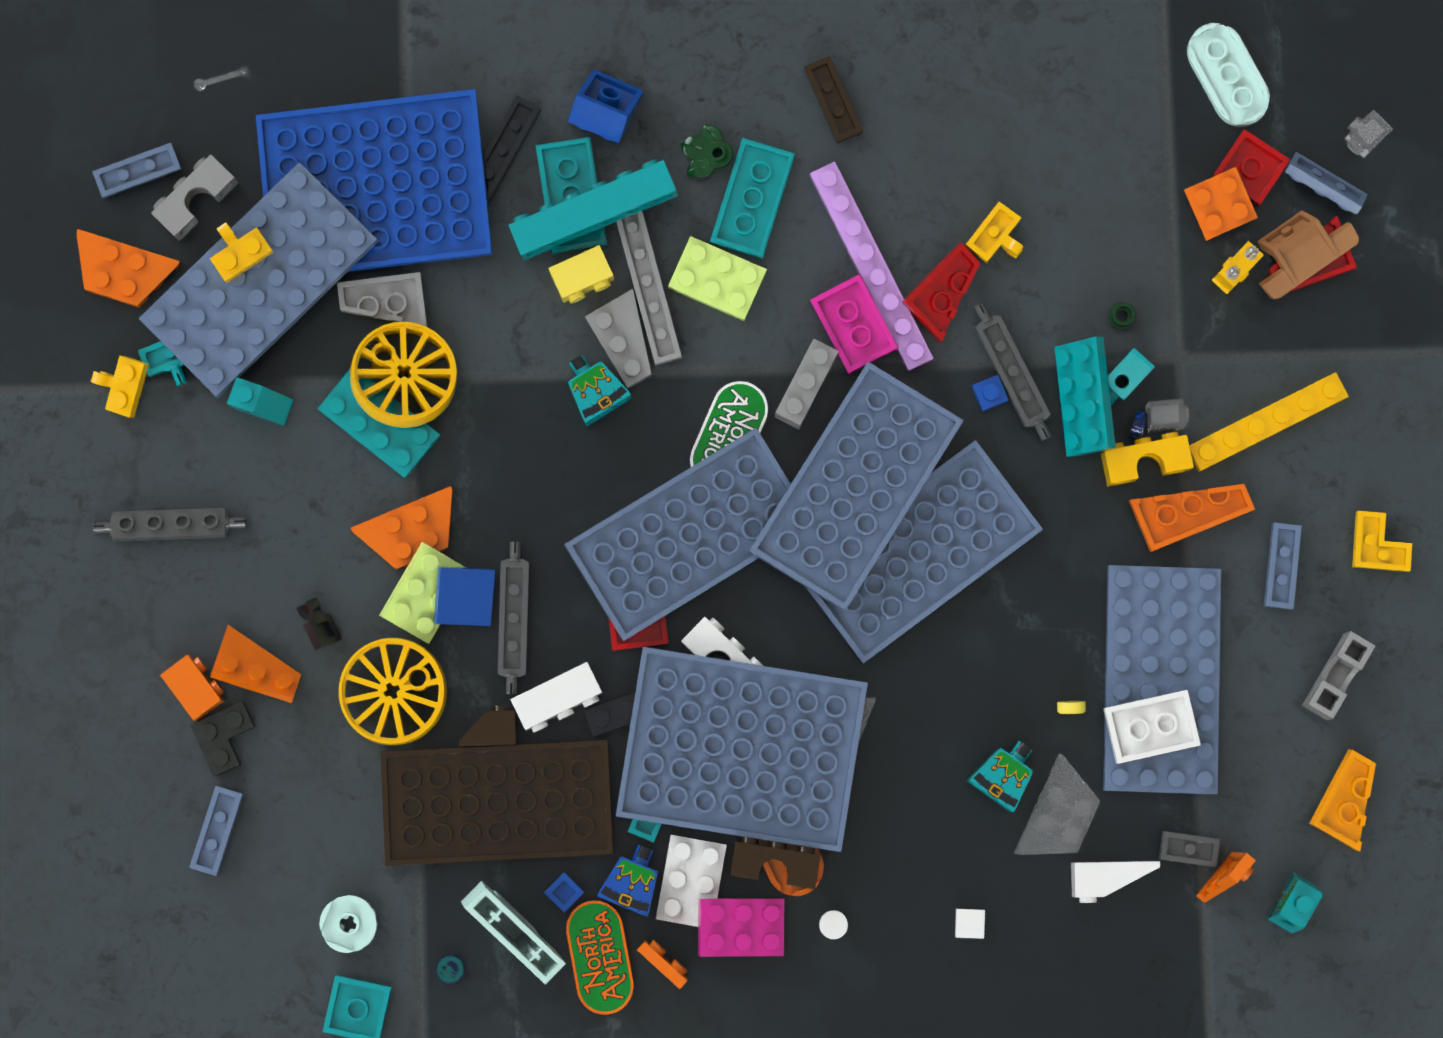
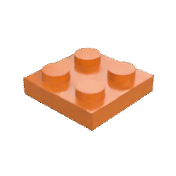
M1236 167L1184 189L1206 241L1258 218Z
M645 939L638 947L637 951L679 989L688 981V977L685 976L687 969L676 959L670 962L663 956L666 950L654 939L651 943Z

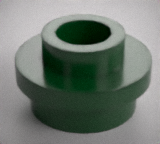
M1118 302L1110 308L1108 320L1114 328L1126 330L1135 323L1136 311L1129 303ZM1118 312L1126 314L1127 318L1125 321H1120L1117 318Z

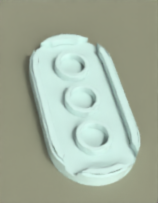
M1209 23L1197 29L1189 40L1187 57L1215 111L1223 121L1232 126L1246 127L1258 122L1268 108L1270 93L1239 34L1233 28L1220 25V23Z

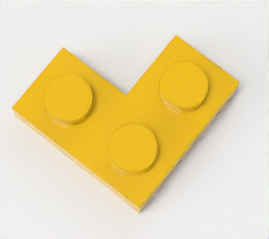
M1356 511L1352 567L1410 572L1412 543L1384 541L1386 513Z

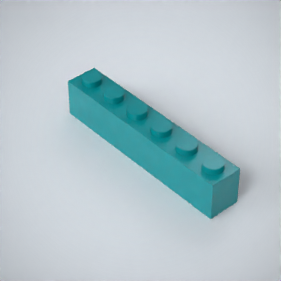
M657 159L651 160L642 165L643 169L632 173L631 170L622 172L616 176L617 180L606 183V181L598 182L590 187L591 190L583 194L580 192L572 193L566 196L565 201L557 205L549 203L540 207V212L530 216L526 213L514 218V223L508 226L521 257L524 260L677 197L676 188L664 160L660 162Z

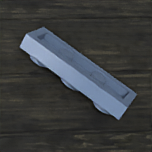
M170 142L94 170L92 173L102 198H106L182 170L173 144Z
M1298 152L1294 154L1285 170V173L1289 174L1296 182L1304 183L1314 189L1318 195L1331 199L1343 210L1351 211L1356 215L1362 208L1368 195Z
M1272 523L1264 607L1294 609L1301 525Z
M215 786L189 868L218 876L244 794Z

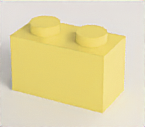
M600 245L548 268L563 303L567 301L570 304L576 303L586 297L585 293L594 289L596 292L605 290L611 286L610 282L614 281L613 273Z

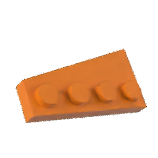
M1245 484L1129 500L1150 552L1255 510Z

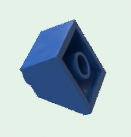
M593 69L575 97L568 122L582 130L598 134L608 141L619 143L628 130L644 90Z

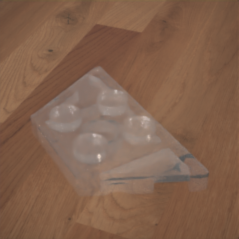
M1062 754L1057 755L1014 851L1017 855L1078 853L1100 800Z

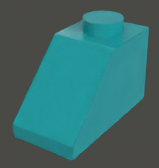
M236 377L227 404L238 411L285 426L294 400L264 386Z

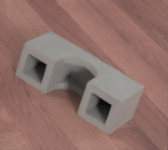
M211 154L207 158H201L194 165V171L187 178L182 177L173 187L174 191L168 197L163 196L155 203L154 210L151 212L178 241L182 240L199 223L189 209L190 201L195 195L207 193L220 202L238 184L235 177Z
M813 339L775 412V418L798 430L800 429L839 351Z
M1352 631L1343 633L1302 706L1325 720L1334 719L1347 696L1345 692L1355 674L1363 669L1375 645Z

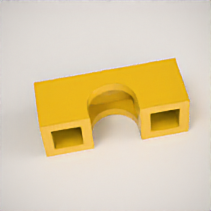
M1171 432L1161 435L1162 440L1151 441V437L1134 440L1135 445L1124 447L1123 442L1115 443L1116 448L1105 450L1101 453L1107 487L1136 481L1139 478L1137 463L1142 457L1155 459L1160 466L1162 476L1190 471L1194 466L1187 435L1179 436L1178 432Z

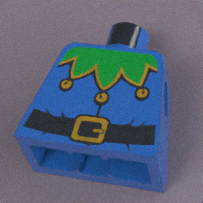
M638 845L632 860L621 856L597 897L648 917L658 875L657 870L648 867L654 851Z

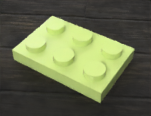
M690 236L668 288L745 321L767 269Z
M421 542L379 616L429 644L440 624L434 623L438 567H466Z

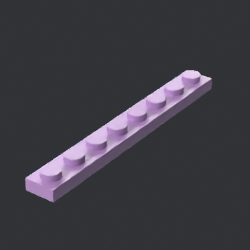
M835 161L811 172L810 177L858 273L898 346L897 351L907 371L910 372L932 361L934 358L910 310L902 303L904 298Z

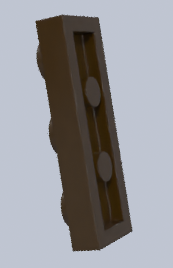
M830 56L804 66L806 76L836 143L838 144L862 134L861 125Z

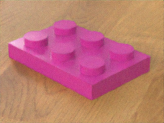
M860 274L810 300L835 349L839 351L838 355L849 375L865 367L867 362L873 363L898 350V346Z
M699 898L698 956H784V898Z

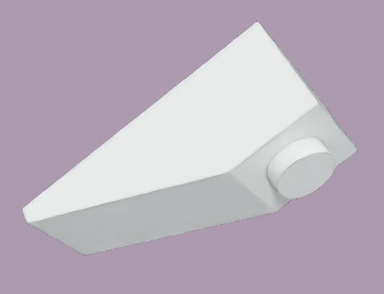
M1160 861L1071 863L1072 897H1079L1080 903H1097V897H1105L1160 868Z

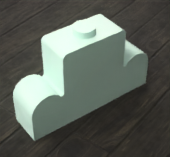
M480 881L461 901L464 908L545 985L566 964L554 948L540 937L535 928L497 891L490 889L483 881Z

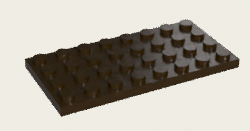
M608 740L381 752L385 866L613 854Z

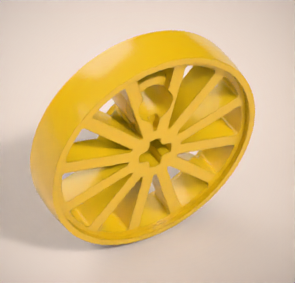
M394 322L373 330L361 341L351 362L350 384L356 401L373 419L393 427H416L432 421L448 407L456 389L457 367L450 347L435 331L417 323ZM399 334L400 359L396 354L395 348L388 342L385 336ZM406 334L421 337L409 359H407ZM375 341L379 342L371 351L367 349ZM428 341L438 348L435 352L416 362ZM387 353L391 359L382 361L376 355ZM365 358L369 360L373 369H358L360 359ZM441 358L446 359L449 369H424ZM446 378L450 380L448 389L444 390L425 379ZM359 379H382V381L364 391L359 383ZM390 389L379 408L369 400L370 397L377 393ZM419 389H424L441 400L435 406L430 407ZM398 392H401L402 415L386 412ZM408 392L416 399L423 410L422 413L408 414Z
M383 638L360 648L345 665L339 682V702L348 723L364 738L382 745L408 744L426 735L439 721L447 700L446 678L437 659L420 644L403 638ZM387 645H403L393 676ZM377 647H380L386 678L365 656L366 653ZM412 648L422 654L424 658L416 666L409 668L405 676L402 677L409 651ZM358 660L369 669L380 684L350 675ZM429 663L437 676L435 679H432L430 671L425 668ZM415 671H423L426 675V681L421 686H414L411 683V676ZM347 681L359 683L378 691L346 697ZM391 684L394 687L400 688L397 691L398 697L396 699L386 694L390 691L389 686ZM430 686H439L437 702L408 693L413 690L422 692ZM379 698L357 719H354L349 710V704ZM405 699L433 707L435 710L425 723ZM384 705L375 733L371 734L363 729L361 724ZM400 705L420 726V729L406 736ZM391 708L393 709L398 734L397 738L382 737Z

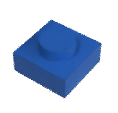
M998 375L971 386L982 412L1009 401Z
M564 872L544 893L565 913L584 891Z

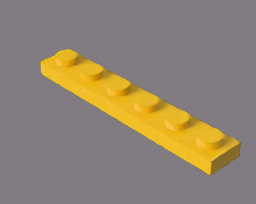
M1335 372L1189 445L1192 460L1198 472L1349 396Z

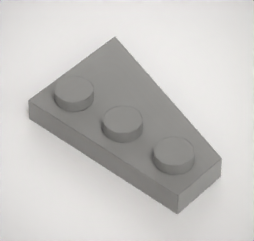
M633 289L585 316L586 321L627 389L652 375Z

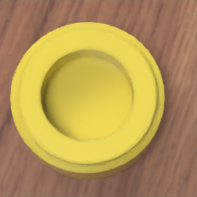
M1086 701L1057 702V712L1059 714L1086 712Z

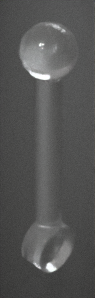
M242 66L237 71L204 81L197 79L194 81V87L202 91L205 89V86L240 75L246 77L250 74V69L247 66Z

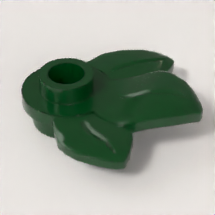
M703 125L701 136H690L680 144L683 153L689 159H692L686 173L694 178L708 177L716 168L720 169L728 166L733 159L732 147L724 141L722 132L713 125ZM723 150L722 156L715 158L716 151Z

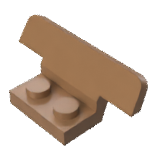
M1301 210L1257 241L1261 250L1273 256L1280 267L1279 270L1261 281L1259 285L1270 298H1281L1356 246L1359 237L1351 223L1346 222L1328 235L1317 218Z

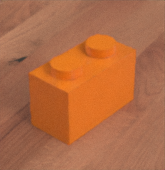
M186 655L160 676L193 721H199L225 702L221 696L225 692L215 679L210 681L205 672L208 669L199 657L194 659L193 656Z

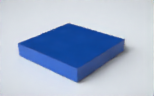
M438 567L434 623L491 626L495 570Z

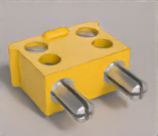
M1248 241L1234 257H1229L1223 263V269L1211 281L1228 294L1238 282H1243L1246 279L1251 268L1264 254L1259 251V248H1256V246Z

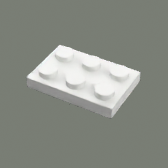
M1188 690L1103 708L1116 764L1201 745Z
M676 835L670 836L656 914L657 920L698 927L699 898L718 897L726 844Z

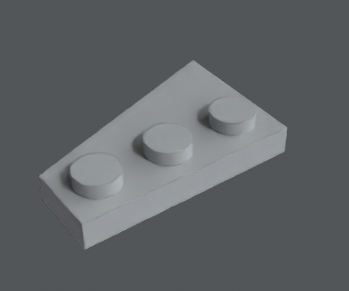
M420 272L337 282L341 312L392 322H412L428 327Z

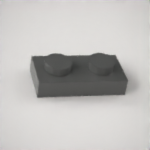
M1162 831L1159 859L1217 867L1220 839Z

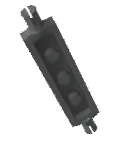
M984 302L974 306L981 320L975 327V331L1024 428L1035 427L1041 441L1052 437L1044 422L1051 414L1001 315L991 316Z
M226 508L113 512L110 522H93V533H110L114 542L227 538L230 529H246L247 519L246 517L230 518Z
M510 542V559L501 561L498 675L506 678L505 694L511 695V684L512 695H518L517 679L527 675L530 563L521 559L522 542H516V553L515 542Z

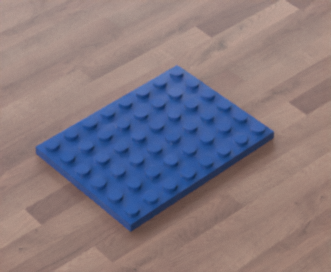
M476 89L256 115L263 197L300 162L379 241L348 272L493 255Z

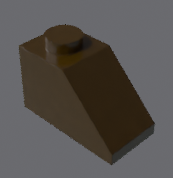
M510 705L493 706V711H486L459 740V747L518 745L517 712L510 710Z

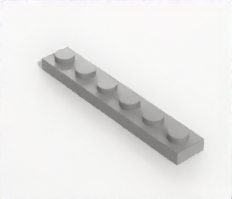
M641 211L617 221V226L656 366L682 359L645 219Z

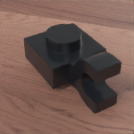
M317 597L306 601V604L296 608L299 615L309 621L303 626L315 650L334 644L342 639L331 615H323Z

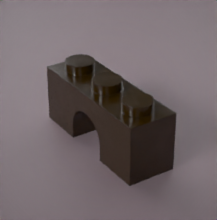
M742 837L741 842L735 841L730 876L759 880L762 865L769 860L775 859L783 862L787 868V885L815 889L820 854H814L815 848L798 845V851L786 849V843L770 841L769 846L758 845L759 839Z

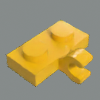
M999 201L966 243L965 247L986 263L990 261L1000 246L1016 259L1023 251L1022 248L1024 246L1009 235L1021 221V217Z
M224 223L217 230L228 247L211 257L210 260L224 281L228 283L274 252L257 227L238 239L230 226Z
M119 356L114 375L104 371H100V373L93 372L92 383L111 388L105 407L106 410L129 418L135 417L149 366L148 363L127 356Z

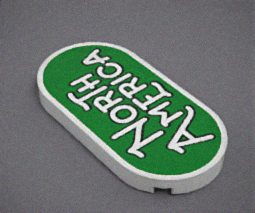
M736 381L725 385L718 391L691 451V467L755 428L761 433L768 414V404L763 392L758 387L748 382Z

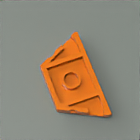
M77 230L84 289L88 292L139 308L149 299V295L153 291H157L164 284L163 281L181 266L180 261L83 230Z
M449 486L353 526L351 530L396 570L409 565L421 542L439 552L449 549L453 489Z

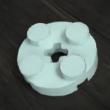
M347 895L338 897L326 905L321 914L319 925L322 936L331 948L339 952L350 953L359 951L371 943L376 935L378 922L376 911L368 901L358 896ZM352 916L354 917L353 922L357 924L356 928H351L349 932L344 931L345 926L341 924V920Z

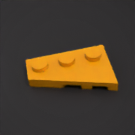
M1348 749L1309 824L1360 852L1362 827L1365 826L1367 817L1365 816L1367 799L1371 795L1376 763L1354 750Z

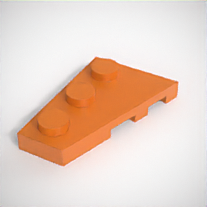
M230 625L227 626L210 678L289 703L293 701L301 677L299 672Z
M1231 852L1196 896L1206 903L1237 884L1240 880L1244 882L1254 871L1252 865L1256 860L1248 853Z

